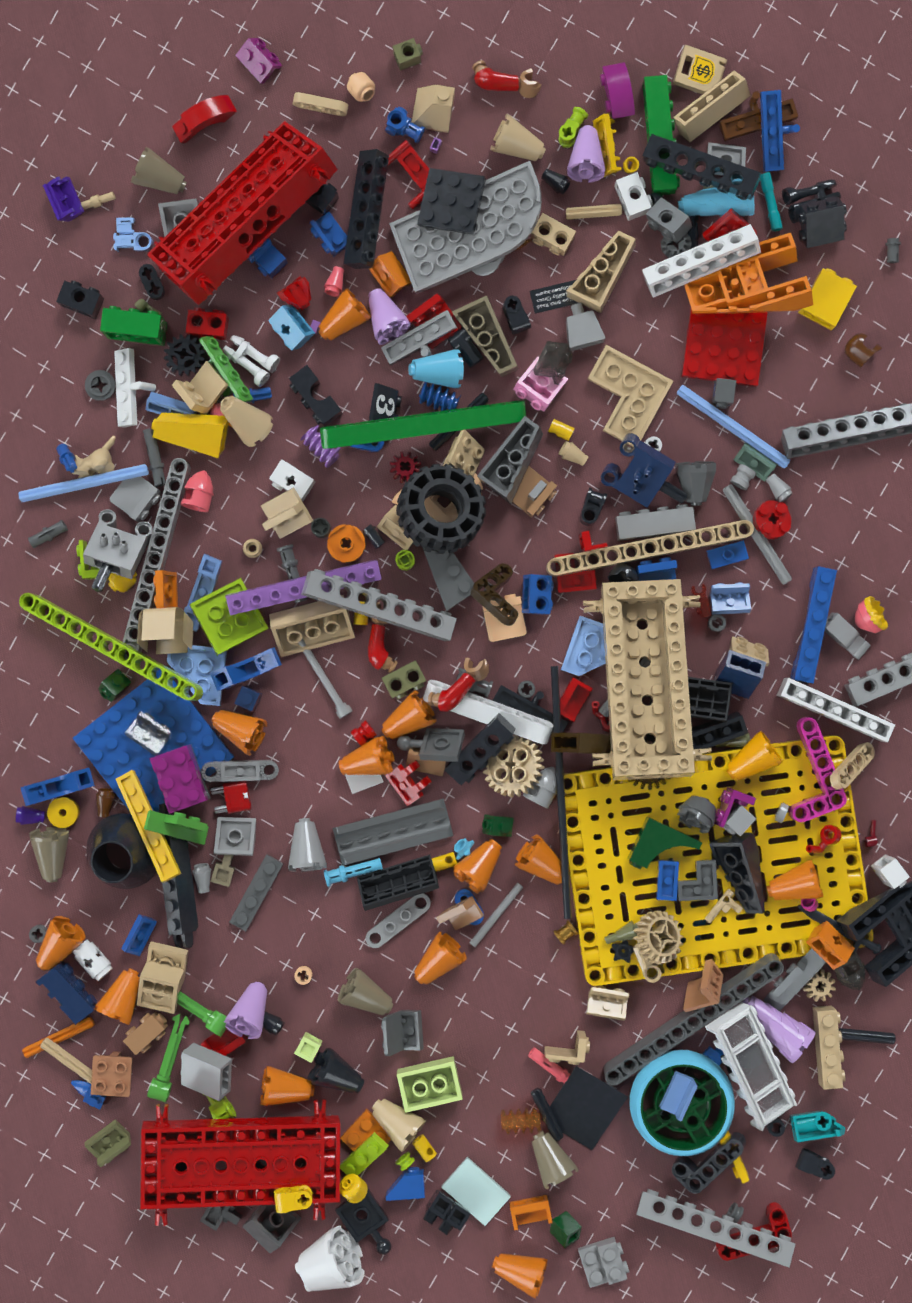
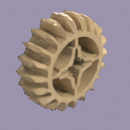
M648 912L640 917L641 921L636 923L638 928L633 930L637 934L633 938L637 940V944L634 947L640 948L638 954H644L643 959L649 960V963L652 964L669 963L672 959L677 958L676 954L681 952L679 947L684 945L680 941L684 937L679 932L682 928L677 927L679 921H673L674 916L668 915L667 912Z

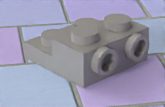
M615 1237L578 1248L590 1288L607 1282L611 1285L627 1279L626 1273H629L626 1261L622 1262L620 1255L624 1253L621 1243H616Z

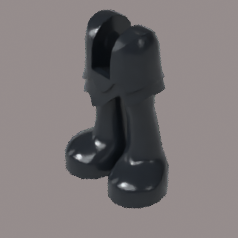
M833 179L825 180L803 189L784 188L782 190V199L786 205H790L788 209L790 221L792 223L799 222L798 213H801L800 205L807 204L810 201L825 200L828 197H839L840 199V192L825 195L824 192L837 186L836 181ZM815 195L811 200L795 203L800 199Z

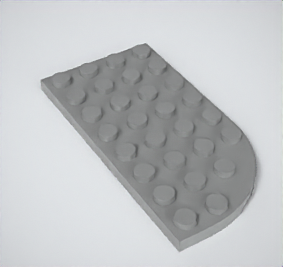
M530 161L486 180L474 235L420 227L417 224L420 210L389 223L416 294L501 258L516 250L527 240L537 224L542 203L540 185Z

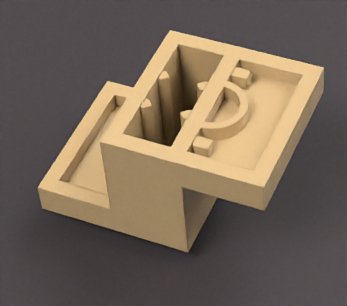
M150 942L147 962L140 975L137 1006L175 1014L178 994L185 980L188 950Z

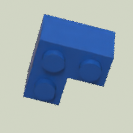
M269 237L248 258L251 263L255 262L259 266L257 269L265 277L268 275L271 279L288 264L287 259L272 245Z

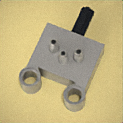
M106 509L99 513V522L83 553L84 564L100 569L93 582V590L102 592L111 573L129 579L133 578L151 539L153 529L150 523L139 522L135 526V535L117 529L114 511Z

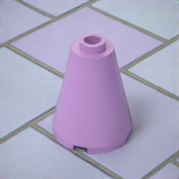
M585 125L578 131L567 166V174L572 180L582 182V179H588L589 183L604 177L605 165L598 132L593 126Z
M260 982L251 983L229 1012L224 1023L226 1022L225 1027L231 1033L240 1037L243 1034L249 1035L248 1039H257L261 1036L267 998V989L264 984Z

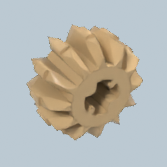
M821 968L806 983V986L802 988L804 992H808L806 996L808 998L813 997L815 1002H818L819 998L823 1002L826 1001L825 995L831 998L830 990H836L832 986L835 983V979L830 978L831 973H825V970ZM820 981L822 984H820V988L818 989L815 986H818V982Z

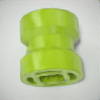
M402 550L397 553L395 561L398 568L404 571L410 570L415 564L412 552Z

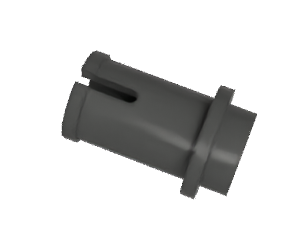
M889 238L887 243H885L887 246V263H899V245H901V242H899V238Z

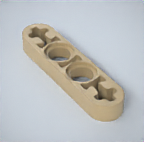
M866 742L857 745L830 775V783L834 789L839 790L848 787L874 758L875 750L871 743Z

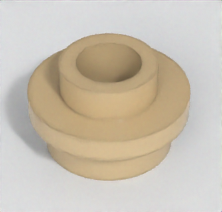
M249 539L243 545V552L249 558H256L262 553V545L256 539ZM255 545L256 551L250 552V546Z

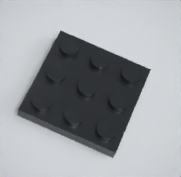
M429 168L417 222L418 226L474 235L486 177Z

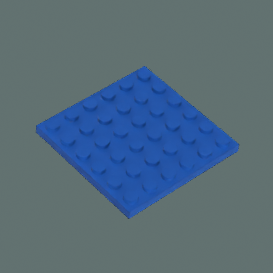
M161 669L156 673L157 678H160L162 675ZM149 679L145 680L73 737V740L128 810L129 808L116 778L131 770L136 772L153 811L159 812V804L165 803L163 792L160 790L158 778L149 758L192 744L200 770L207 762L230 761L234 758L231 751L191 701L177 696ZM173 680L172 683L173 687L175 688L178 684L175 680ZM211 766L205 770V774L209 777L216 772V769Z

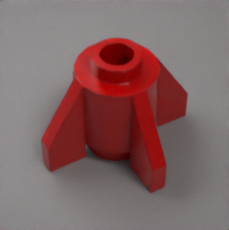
M301 276L277 292L281 300L293 305L296 309L300 308L301 311L310 305L309 301L312 299L309 282L305 277L301 278Z

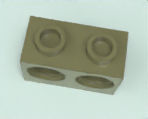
M416 660L382 677L391 698L396 697L397 700L408 695L406 691L412 688L418 690L424 687L423 682L426 681ZM411 671H416L419 674L418 681H409L408 674ZM394 680H399L402 683V688L399 691H394L391 688V683Z

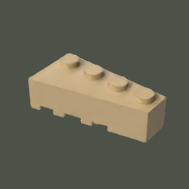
M618 231L602 249L601 253L592 260L587 269L579 275L574 284L566 290L567 297L601 313L636 246V239Z

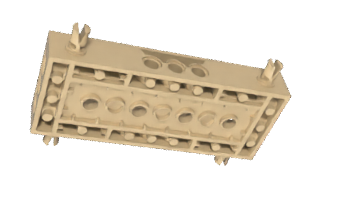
M681 579L603 583L600 600L583 601V606H589L584 608V613L601 612L603 616L611 743L610 753H592V758L602 759L593 761V766L611 765L613 780L691 777L695 773L694 761H712V756L702 755L710 753L712 751L711 748L693 749L683 608H700V602H693L698 601L700 595L682 596ZM640 620L645 621L647 628L640 630L637 627V622ZM647 658L650 661V665L644 668L640 666L639 660ZM650 696L653 703L646 706L642 703V698ZM652 734L655 737V742L647 744L644 740L645 735Z

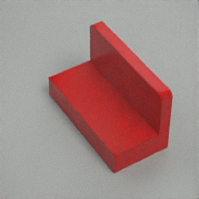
M589 530L579 534L582 552L608 547L607 543L592 546Z

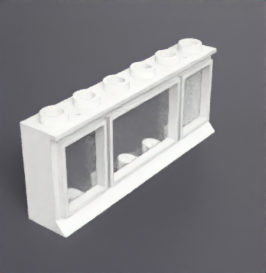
M741 1002L705 1027L706 1030L715 1034L717 1039L713 1043L725 1055L721 1060L732 1070L729 1077L732 1081L738 1083L740 1087L736 1092L748 1104L744 1107V1110L754 1117L750 1124L763 1131L767 1124L791 1107L797 1106V1103L794 1099V1092L787 1084L788 1079L781 1071L780 1061L772 1051L773 1046L765 1036V1028L757 1018L756 1009L752 1005Z

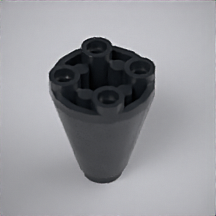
M326 1048L323 1053L318 1052L314 1060L316 1065L307 1077L312 1084L349 1093L360 1092L364 1085V1079L361 1078V1075L331 1048Z

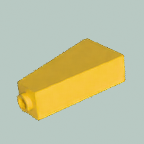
M161 412L159 417L153 420L151 429L154 430L153 438L219 458L225 447L229 422L225 416Z

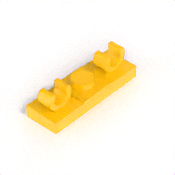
M602 114L593 120V127L598 132L605 165L604 177L621 170V167L616 166V162L620 160V157L615 156L613 134L616 133V130L611 129V125L615 123V120L610 119L609 114Z

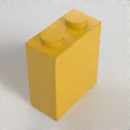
M823 268L811 287L813 305L800 309L798 313L832 330L836 327L857 286L853 284L852 280L845 277L841 278L836 275L835 271Z

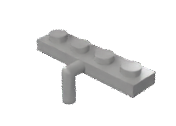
M446 310L386 344L381 349L390 365L421 349L423 357L430 356L432 353L427 345L453 331L457 326L449 311Z

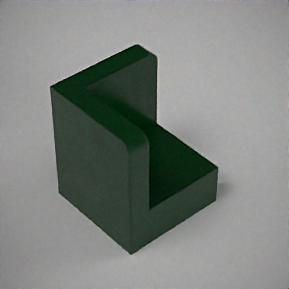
M565 1211L552 1219L550 1233L566 1248L579 1239L582 1226Z

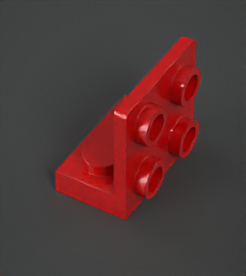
M438 293L407 315L409 321L415 327H418L444 311H449L457 328L428 344L431 349L437 347L462 328L460 322Z

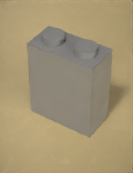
M196 1043L183 1050L181 1054V1085L218 1101L231 1091V1058Z

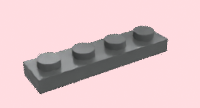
M266 854L229 923L247 931L283 866V862Z

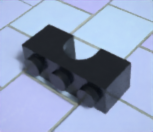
M308 365L289 378L291 381L290 388L295 394L299 393L303 399L300 401L307 410L311 408L314 412L312 417L318 425L322 423L326 427L343 414L331 396L324 400H316L312 397L313 389L320 382Z

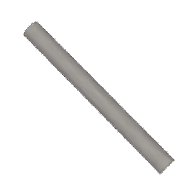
M517 882L469 942L472 946L476 947L522 890V885Z

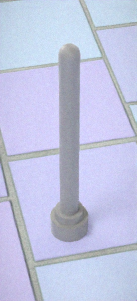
M303 639L298 643L301 647L306 646ZM304 650V655L335 703L336 714L339 719L353 712L349 705L342 702L312 651Z

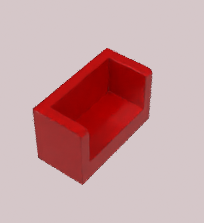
M572 677L560 698L561 715L575 722L576 716L593 688Z
M226 1029L222 1037L214 1033L203 1040L201 1046L226 1056L244 1044L248 1037L245 1034L242 1037L237 1036Z

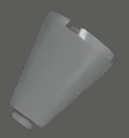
M310 818L299 819V822L295 823L288 870L296 871V868H300L302 871L321 870L322 867L327 868L315 823L310 821Z

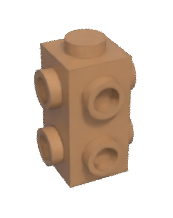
M156 1011L152 1015L147 1013L139 1020L142 1024L137 1028L135 1026L131 1027L125 1033L127 1037L123 1042L135 1055L140 1051L145 1053L152 1046L150 1042L153 1039L158 1041L166 1033L164 1030L168 1026L166 1024L167 1020L161 1013L158 1014Z

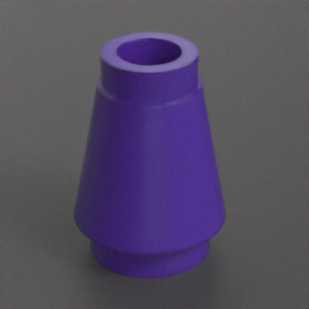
M22 806V808L17 807L16 823H20V825L44 823L45 811Z

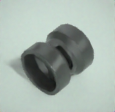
M316 518L311 524V531L316 537L325 538L331 532V525L324 518Z

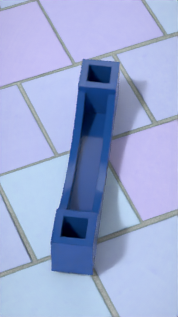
M820 566L813 568L804 629L798 652L793 662L790 679L808 684L814 683L837 570Z

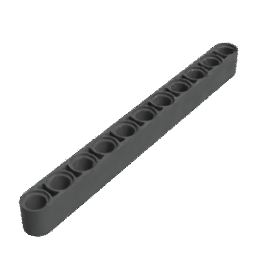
M769 953L722 984L720 999L724 995L729 997L726 1000H719L718 1004L711 1005V1010L705 1011L706 1007L689 1012L682 1011L608 1061L603 1067L606 1082L610 1085L620 1084L783 973L784 966L776 954ZM777 962L775 967H769L771 963ZM755 974H761L759 978H753ZM739 985H745L742 989H737ZM691 1017H697L695 1021L689 1022ZM675 1028H681L679 1032H672ZM659 1039H665L662 1043H656ZM642 1050H649L646 1054H641ZM628 1060H632V1061H633V1062H632L631 1064H629V1065H626V1064H625V1062L628 1061ZM612 1071L617 1072L615 1075H609Z

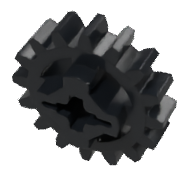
M180 334V339L177 340L173 337V343L167 342L169 349H164V352L168 354L164 357V360L169 361L166 366L168 368L172 367L171 371L174 374L178 371L179 376L182 377L183 373L190 377L191 371L197 374L196 368L201 369L200 363L206 362L202 357L206 352L201 350L203 346L201 343L197 344L198 339L196 337L191 340V336L187 335L185 339ZM191 346H194L196 348L197 354L191 351ZM187 352L189 356H185L183 359L180 355H185V353ZM173 357L178 359V366L174 363Z

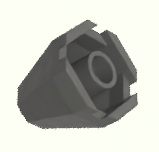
M695 461L692 463H675V471L681 489L687 493L686 502H690L691 506H701L702 502L707 501L716 473V462Z

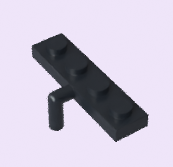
M501 685L492 700L547 720L553 724V714L538 706L544 697V693L541 691L536 692L532 701H529ZM561 719L562 733L568 724L563 719Z

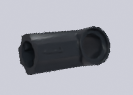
M463 327L447 338L454 349L460 350V355L470 368L483 359L481 353L472 343L470 335Z

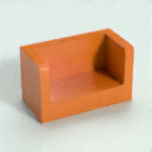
M547 1195L509 1202L514 1231L518 1230V1225L547 1219L549 1224L552 1223Z

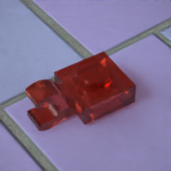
M704 584L701 585L702 591L700 593H697L695 586H692V595H700V599L697 601L700 602V608L695 607L697 615L700 614L701 618L711 616L708 597H706V586Z

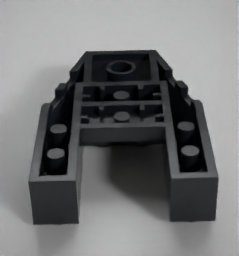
M912 881L907 882L901 888L898 886L895 889H889L851 908L836 920L845 936L859 941L885 919L896 940L864 966L871 979L885 987L912 966Z

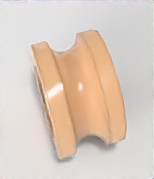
M307 966L299 967L294 976L296 982L301 985L308 984L312 978V970ZM302 970H304L309 978L301 980V976L298 973H302Z

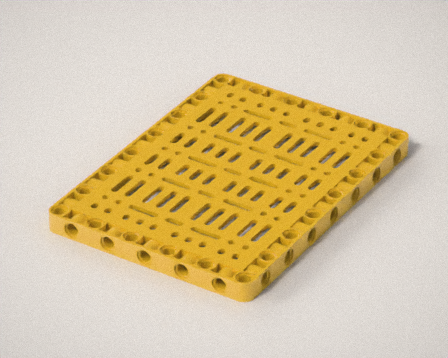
M823 736L836 769L846 758L844 741L838 736ZM801 739L771 744L779 753L783 763L747 777L750 779L749 784L745 783L746 778L739 781L736 778L732 779L726 771L728 769L727 764L742 748L702 754L712 756V761H694L695 773L691 777L664 778L666 780L665 785L659 782L660 787L656 789L654 784H652L651 790H648V784H645L644 789H640V782L633 786L635 779L631 781L613 780L612 767L565 773L564 779L569 778L572 781L571 787L565 789L566 822L570 817L577 818L575 826L570 827L567 824L568 860L583 969L587 982L592 986L645 979L635 952L630 956V963L623 959L614 961L615 953L610 952L611 945L620 944L621 941L618 940L607 944L604 937L608 936L609 933H616V931L631 920L634 924L641 921L640 917L646 914L638 915L637 910L658 906H666V910L663 912L674 916L673 921H679L678 924L683 923V928L679 932L686 939L683 943L684 945L679 947L681 952L676 954L677 958L674 959L676 961L674 967L668 968L666 963L658 965L661 970V977L703 971L704 958L707 954H713V961L718 968L752 964L769 953L776 954L779 959L805 956L811 949L806 941L814 928L820 925V923L809 918L802 911L779 914V909L801 905L802 899L774 900L773 897H769L767 891V901L764 902L765 911L768 910L770 912L768 916H765L764 913H755L754 918L736 920L737 915L746 914L743 908L738 914L730 908L727 913L721 910L709 925L693 926L694 921L704 920L718 902V899L709 900L708 905L690 907V903L700 900L680 901L681 913L676 914L674 901L657 900L656 898L635 900L636 895L657 892V883L633 886L632 883L635 880L658 877L659 860H669V858L679 862L678 880H696V877L686 878L685 875L690 872H696L695 860H712L708 833H701L700 828L694 826L691 829L688 827L679 828L680 816L677 815L679 809L675 807V804L685 802L691 796H699L708 799L716 809H720L722 802H719L718 798L721 797L723 790H727V787L717 788L716 784L718 782L734 780L735 785L728 788L744 794L751 792L752 797L756 798L754 805L748 804L747 807H743L748 812L750 807H754L758 831L755 839L757 845L760 846L762 858L760 868L761 872L764 873L765 885L769 886V881L773 880L775 875L784 874L812 859L817 867L820 889H822L824 896L817 899L818 903L822 904V907L816 910L833 920L835 915L843 916L851 908L868 900L851 784L843 788L847 798L846 804L837 810L821 815L827 817L825 822H820L819 817L821 816L809 820V829L805 828L804 822L795 821V825L791 827L767 830V824L778 822L775 821L776 814H764L766 809L779 808L781 803L792 806L803 799H809L822 793L820 788H814V784L818 781L815 774L812 773L813 768ZM813 739L810 743L813 750L818 747L816 739ZM831 740H835L837 743V747L834 750L829 748ZM796 745L799 748V752L796 756H793L791 748ZM718 756L723 758V764L720 767H716L714 763L715 758ZM821 757L818 759L817 764L820 768L824 767L826 762ZM799 770L802 771V775H801V776H798V775H797V772H798ZM788 773V777L785 779L759 781L760 776ZM601 774H609L610 779L607 783L600 782ZM830 775L825 778L827 786L831 785ZM703 784L707 785L706 790H702L701 786ZM800 785H804V790L801 791L799 789ZM692 787V791L688 793H673L675 788ZM783 787L790 788L788 793L769 796L761 795L763 790ZM662 790L664 795L659 796L658 792ZM640 793L650 794L647 799L620 801L621 796ZM838 794L832 796L833 804L839 802L840 797ZM607 798L612 800L610 804L606 803ZM589 801H597L596 806H589ZM816 801V802L814 803V806H813V807H814V810H815V811H818V810L821 809V808H818V807H817V803L820 802V801ZM662 805L666 806L664 811L660 809ZM644 807L652 808L650 813L630 816L622 815L624 810ZM802 808L796 810L795 815L797 818L803 816ZM610 812L614 814L613 818L608 817ZM787 812L783 822L793 820L789 816V812ZM598 815L599 819L592 821L591 816ZM647 816L662 824L663 820L667 819L669 827L686 835H699L698 841L702 842L700 847L701 854L683 856V851L696 848L687 846L672 847L658 854L659 859L651 861L648 868L642 867L640 870L630 865L627 859L631 851L627 849V845L635 843L638 834L626 835L625 831L642 828ZM844 816L848 818L846 826H842L840 823L841 818ZM714 824L715 840L726 837L723 834L725 829ZM751 825L744 833H752ZM835 825L840 829L841 839L837 844H829L821 854L814 853L811 856L806 851L808 838H812L813 845L817 846L822 841L820 832L824 826ZM611 827L616 828L619 856L617 857L613 854L610 834ZM595 834H601L602 838L599 840H595L593 836ZM797 835V840L775 844L768 843L770 838ZM598 848L604 849L602 854H596L595 851ZM831 852L832 857L825 858V853ZM576 855L583 857V861L579 865L573 863V858ZM849 855L854 857V861L851 864L846 862V858ZM793 857L801 858V861L798 863L772 866L771 864L773 860ZM605 863L606 867L599 869L598 864ZM618 865L622 868V883L617 881L616 866ZM719 866L716 869L717 878L721 879L723 894L728 888L735 893L731 882H727L724 877L726 875L724 870ZM834 867V871L828 873L827 868ZM836 881L837 884L835 887H829V882ZM609 885V889L602 891L601 886ZM621 892H624L626 895L629 916L627 922L623 921L620 902ZM583 893L588 894V900L585 903L578 901L579 895ZM855 893H859L860 896L857 902L852 901V896ZM725 896L724 901H729L728 896ZM605 899H610L611 904L604 905L603 901ZM838 900L839 905L832 906V902ZM734 901V902H736L737 904H739L740 906H742L739 901ZM606 914H613L612 919L605 918ZM722 917H726L725 922H721ZM810 920L809 925L781 928V924L785 922ZM768 925H771L772 929L767 930L766 927ZM757 928L755 933L738 934L739 929ZM873 930L865 935L866 939L873 941ZM725 931H728L729 933L727 937L723 936V933ZM587 932L594 933V938L590 941L584 939V935ZM714 934L712 939L695 940L697 935ZM844 937L853 946L854 942ZM627 940L628 944L633 947L637 944V940ZM787 942L789 943V949L784 952L781 950V946ZM746 948H751L750 956L743 957V951ZM630 965L638 967L637 971L633 974L628 972ZM655 968L647 970L648 977H654L657 974ZM594 970L600 972L599 977L596 979L589 977L590 973Z

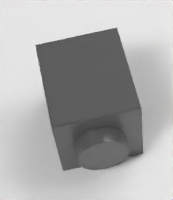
M717 378L714 381L711 404H715L717 408L723 409L731 406L734 402L736 380Z

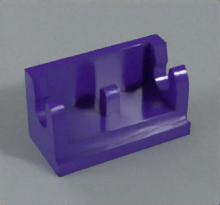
M66 176L63 179L56 177L43 185L57 220L70 222L84 212L70 177Z

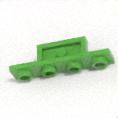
M213 336L201 337L199 341L211 358L208 362L213 365L228 384V387L222 393L223 396L227 397L234 393L236 398L244 402L251 401L253 397L249 389L243 384L238 372L234 370L228 357L219 347L217 340Z
M151 810L148 811L144 829L202 845L205 844L209 828L207 824L200 822V818L189 816V819H187L186 814L175 812L174 815H167Z

